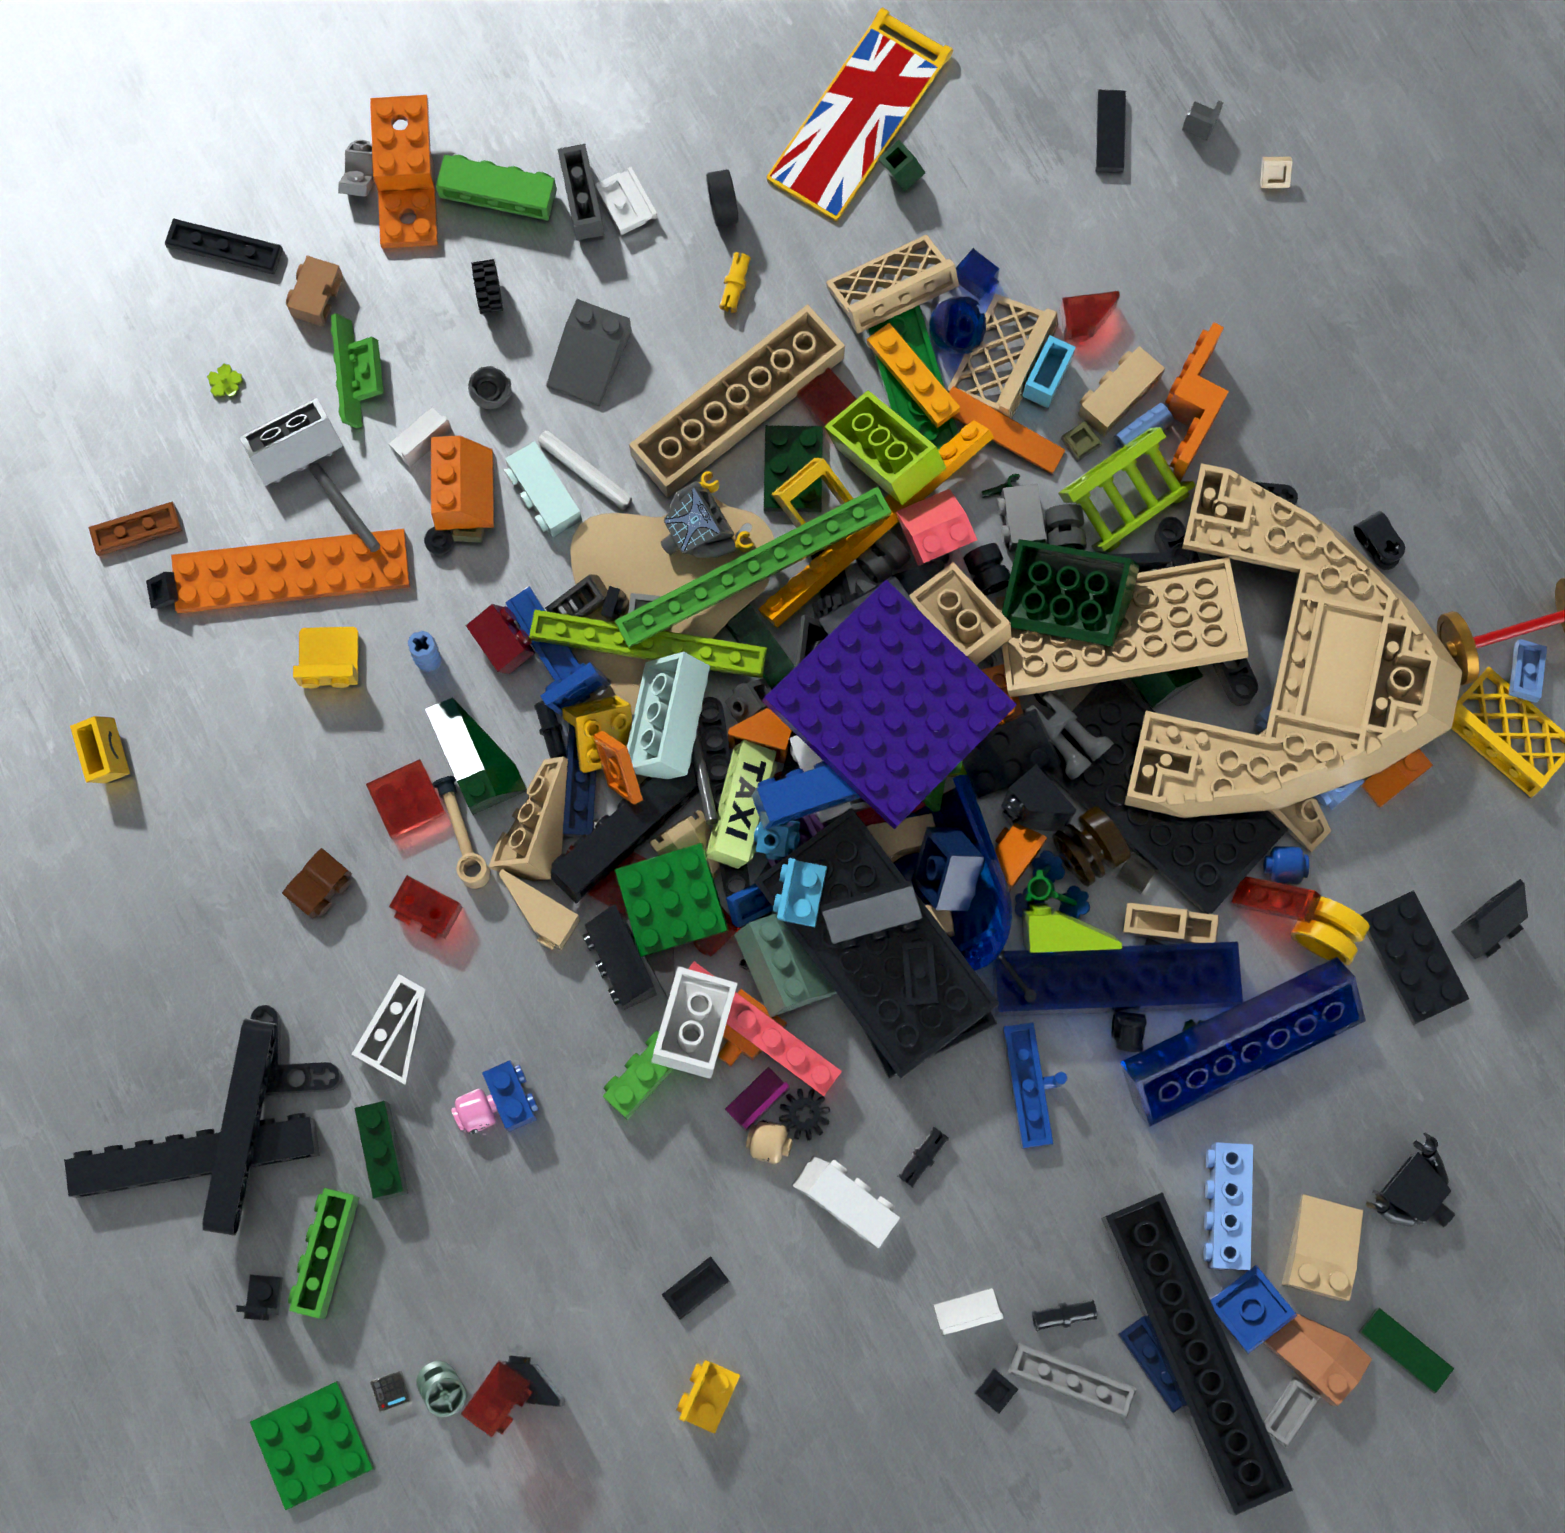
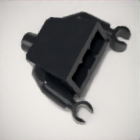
M1424 1133L1426 1137L1424 1145L1417 1140L1413 1143L1414 1147L1420 1150L1422 1155L1419 1152L1411 1154L1380 1192L1373 1190L1372 1193L1376 1195V1202L1371 1203L1367 1201L1366 1206L1376 1210L1391 1224L1411 1227L1415 1224H1424L1432 1217L1444 1228L1455 1216V1213L1442 1203L1451 1192V1189L1448 1187L1449 1179L1443 1161L1437 1151V1140L1428 1133Z

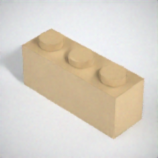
M1140 346L1133 353L1127 351L1118 362L1120 366L1114 372L1109 370L1100 379V386L1094 392L1089 390L1079 402L1081 408L1078 415L1103 437L1162 378L1165 368Z

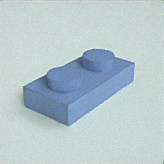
M1522 639L1515 643L1508 695L1535 703L1541 699L1547 646Z

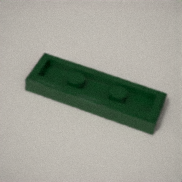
M1377 1308L1359 1331L1361 1335L1433 1393H1437L1455 1369L1381 1308Z

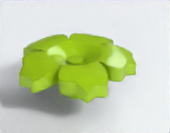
M223 364L217 368L218 373L209 372L207 378L210 386H213L210 392L215 397H224L225 392L230 398L237 395L239 390L237 385L243 382L241 373H238L236 370L232 371L229 364Z

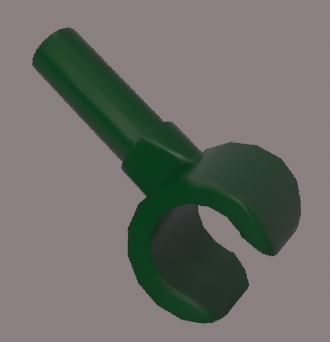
M1012 474L1004 484L981 491L983 498L1002 493L1003 488L1014 487L1011 482L1017 481L1020 475Z

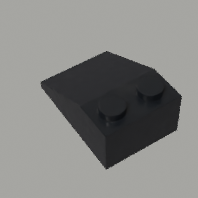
M1519 879L1497 893L1451 931L1474 959L1483 954L1487 958L1501 948L1498 943L1501 939L1507 936L1510 940L1524 929L1521 923L1528 918L1525 883Z

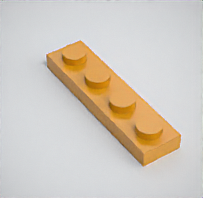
M890 323L867 338V345L937 428L960 412V406Z

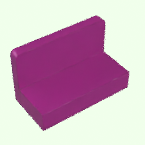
M768 1066L725 1108V1111L747 1132L752 1125L790 1090V1086L787 1082H783Z

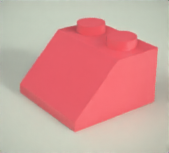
M950 489L895 512L918 566L977 541L966 512Z

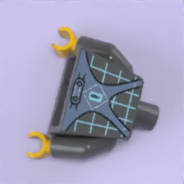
M704 472L701 476V482L695 481L675 493L669 513L664 518V523L671 534L661 541L662 548L669 555L674 554L680 549L683 554L694 555L697 558H715L736 551V548L742 552L752 550L754 543L743 545L740 542L741 539L750 537L749 532L742 531L738 534L737 539L733 540L731 538L735 534L711 493L719 489V480H715L710 484L706 483L713 478L712 472Z

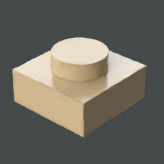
M1262 157L1261 188H1290L1292 158Z

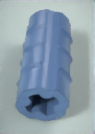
M1159 403L1141 417L1136 418L1134 422L1125 426L1124 429L1114 435L1113 439L1118 449H1121L1149 428L1161 427L1164 432L1174 425L1175 420L1164 404Z
M425 631L413 633L409 637L408 646L415 665L425 672L436 670L440 666L442 659L435 638Z

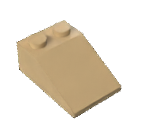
M954 562L909 595L918 610L975 665L1011 639V623Z
M1302 1194L1282 1285L1339 1301H1350L1357 1270L1363 1210Z

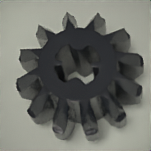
M801 1088L797 1089L798 1100H795L789 1093L786 1095V1099L791 1106L780 1104L779 1109L789 1114L780 1116L779 1122H791L786 1126V1131L789 1133L793 1128H796L795 1140H799L801 1131H805L807 1141H811V1129L821 1136L823 1131L817 1124L829 1125L830 1121L827 1118L820 1117V1115L830 1113V1107H818L825 1101V1098L820 1096L816 1101H813L812 1099L815 1094L813 1089H810L808 1098H804ZM804 1107L810 1109L809 1114L813 1113V1118H807L805 1122L799 1121L800 1115L796 1116L797 1110L802 1111Z

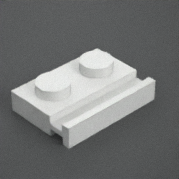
M632 167L627 168L628 170L623 173L619 172L595 184V189L620 235L646 224V221L652 218H657V212Z

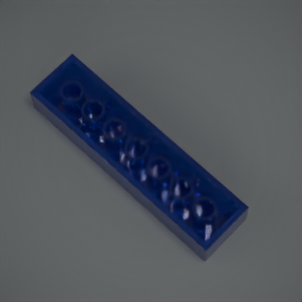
M1238 941L1122 946V949L1037 953H1030L1028 950L1004 951V957L1028 989L1036 992L1037 997L1033 1002H1027L1024 999L1025 993L1000 960L995 959L992 962L994 997L1000 1004L995 1008V1017L1237 1007L1243 1002Z
M1338 957L1333 958L1121 1061L1120 1064L1135 1108L1150 1127L1365 1022L1366 1019L1355 976Z

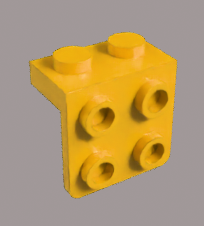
M355 627L302 628L299 631V666H293V678L297 684L309 689L325 685H331L336 688L358 685V630Z

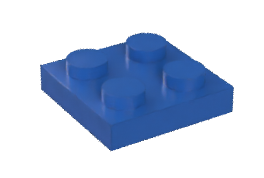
M1257 1265L1210 1300L1219 1320L1247 1354L1297 1317L1296 1312Z

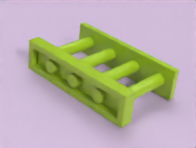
M1161 427L1147 429L1058 493L1064 503L1075 502L1080 504L1101 539L1091 546L1094 551H1106V553L1115 550L1121 545V539L1173 502L1177 504L1185 500L1190 495L1188 491L1196 486L1194 481H1182L1179 483L1158 449L1160 447L1159 442L1166 438ZM1143 453L1150 456L1170 489L1158 499H1156L1135 465L1137 463L1136 458ZM1119 470L1126 471L1147 507L1135 515L1132 514L1113 483L1114 477L1112 475ZM1097 486L1104 489L1124 521L1123 524L1110 532L1089 498L1091 496L1090 491Z

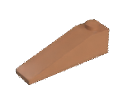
M1296 1313L1297 1317L1263 1343L1313 1390L1322 1395V1398L1329 1405L1339 1406L1359 1383L1372 1358L1349 1337Z

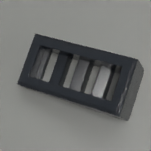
M589 574L545 607L547 612L562 614L559 607L563 606L568 615L585 618L604 605L608 590L598 575ZM589 587H591L592 591H593L594 594L596 595V598L594 597V595H593L592 592L590 591ZM580 593H582L585 599L587 600V605H585L582 599L580 598ZM571 599L579 610L578 612H575L569 603Z

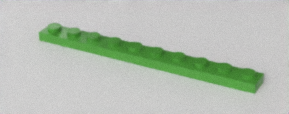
M876 487L616 619L615 623L628 648H631L890 516L892 512L879 487Z

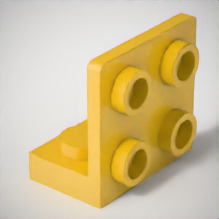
M615 695L562 708L563 719L575 727L579 768L583 773L603 769L593 738L594 734L604 731L627 747L632 726L631 704L619 696Z
M704 1360L703 1365L696 1363L689 1381L694 1383L690 1394L683 1393L676 1411L681 1413L679 1420L687 1421L715 1434L740 1375L708 1360Z

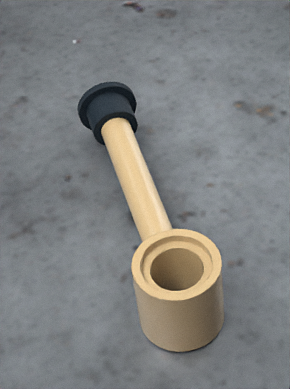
M446 776L434 781L433 787L437 788L439 796L444 798L462 854L457 863V874L467 887L478 889L489 881L490 869L485 860L473 852L455 796L457 793L454 784L456 778L455 776ZM470 866H481V871L477 876H466L467 869Z

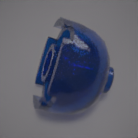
M969 296L950 297L935 307L929 320V331L932 340L940 349L951 354H970L975 346L981 345L986 333V317L984 313H980L979 308L976 306L980 304L975 299Z

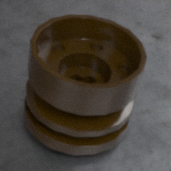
M1096 806L1078 817L1077 820L1081 832L1074 825L1068 824L1064 828L1065 833L1059 830L1052 836L1053 843L1064 865L1087 887L1096 881L1095 876L1102 878L1105 875L1102 862L1109 868L1115 869L1131 857L1129 847L1118 828L1106 813Z

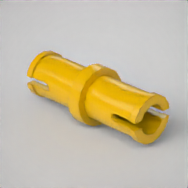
M739 252L733 253L729 274L724 278L725 289L719 308L726 312H729V308H731V313L737 312L741 291L746 288L747 282L745 277L749 262L751 261V257L744 253H741L740 258Z

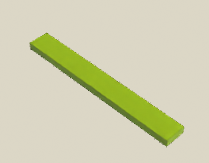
M534 610L529 639L532 641L647 660H655L685 652L710 666L709 670L762 678L767 654L766 647L669 631H662L628 648L614 622Z

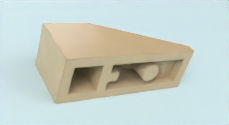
M501 869L499 875L533 931L539 936L537 942L550 950H553L554 947L562 950L581 920L579 915Z

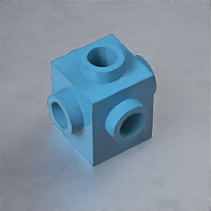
M789 821L765 830L762 823L759 822L754 832V841L757 843L756 852L765 853L768 859L782 860L799 846L800 822Z

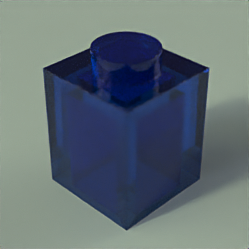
M974 248L956 267L959 285L979 300L986 293L990 295L1000 282L998 280L1000 268Z

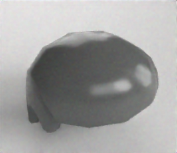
M493 366L480 367L470 377L468 383L469 396L479 407L486 410L497 409L503 406L512 394L511 379L500 369Z

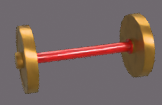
M1565 577L1556 583L1555 604L1557 612L1473 637L1467 623L1458 612L1451 611L1440 615L1437 621V637L1462 670L1461 685L1475 682L1478 679L1480 669L1477 648L1560 623L1565 632Z

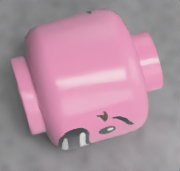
M476 1089L458 1097L455 1100V1107L451 1109L460 1131L466 1130L469 1134L477 1133L494 1125L496 1119L494 1113L498 1112L492 1096H486L481 1089Z

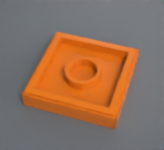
M604 731L594 734L593 738L608 787L632 804L643 801L628 748Z

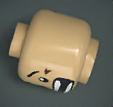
M761 1120L757 1125L751 1126L746 1141V1148L750 1149L752 1158L776 1164L780 1162L783 1155L789 1156L793 1139L788 1138L785 1125Z

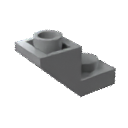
M355 140L345 150V173L338 182V193L367 196L373 187L374 181L372 144L367 140Z

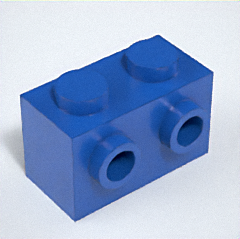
M509 1060L482 1072L504 1127L508 1132L537 1120L534 1112L539 1109L532 1093L527 1095L522 1084L527 1082L520 1065L515 1067L512 1061Z

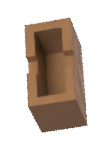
M306 256L304 264H300L297 269V282L294 290L290 289L286 298V306L292 318L325 327L332 308L330 304H327L330 295L336 297L344 277L339 265Z

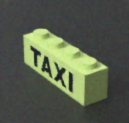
M747 740L741 741L734 747L716 813L718 822L713 824L706 851L707 858L737 869L753 859L756 851V845L753 844L754 832L761 820L751 795L758 787L757 784L759 782L773 778L777 769V763L774 762L777 751Z

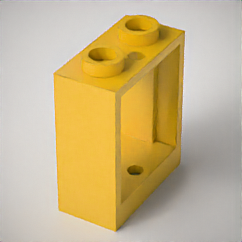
M824 458L812 459L771 494L796 528L806 522L790 501L819 477H821L841 505L854 499Z

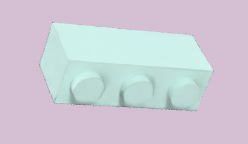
M535 441L505 458L508 469L504 471L512 485L518 483L523 492L519 495L528 509L533 507L538 514L534 518L542 532L548 530L553 538L582 521L580 510Z

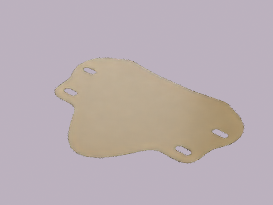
M713 496L735 534L731 537L733 540L736 539V533L746 523L752 525V529L749 532L750 537L743 538L740 542L743 545L754 543L752 550L775 539L769 526L759 516L746 510L727 506ZM603 513L588 518L575 531L570 549L575 585L589 574L600 577L607 590L609 586L621 589L626 594L625 598L628 600L624 615L628 614L631 593L661 597L748 552H742L736 548L735 552L720 557L697 558L694 555L683 554L679 549L674 554L669 555L661 546V541L671 534L664 523L666 515L662 517H649L625 513ZM770 577L664 631L713 639L731 618L766 589ZM589 587L590 591L592 592V594H593L594 597L596 598V595H595L594 592L592 591L591 587ZM580 593V598L582 599L584 604L587 605V600L585 599L584 595ZM603 606L585 617L614 622L607 620L601 615ZM580 648L571 650L580 664L585 663L587 665L591 662L611 681L610 686L602 695L597 696L593 692L590 694L591 698L587 702L617 695L631 704V712L634 715L645 662L652 660Z

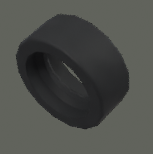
M729 169L707 173V188L715 225L722 226L737 223V202Z

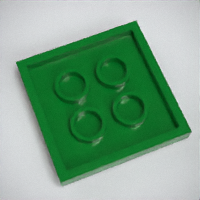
M703 843L615 869L640 957L729 931Z
M339 1381L250 1421L285 1510L375 1469Z

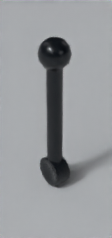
M1002 950L996 960L1001 961L1025 993L1024 999L1027 1002L1035 1001L1037 997L1036 992L1028 989L1004 957L1005 952Z

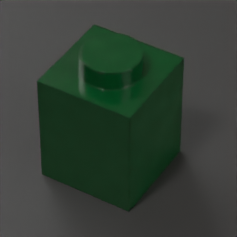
M900 140L878 158L888 174L904 192L926 173L915 156Z

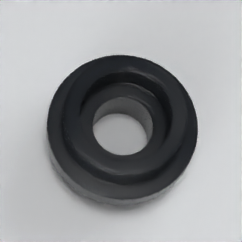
M432 527L424 537V544L427 550L435 555L446 554L451 550L454 543L450 530H435V527ZM436 536L444 537V540L439 544L433 542Z

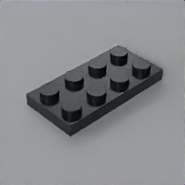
M1414 890L1361 914L1370 925L1367 936L1413 1025L1470 999Z

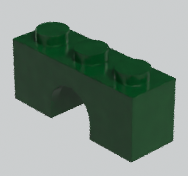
M381 1101L354 1108L373 1199L381 1201L408 1194L403 1165L400 1163L394 1140L396 1131L390 1104L386 1101Z

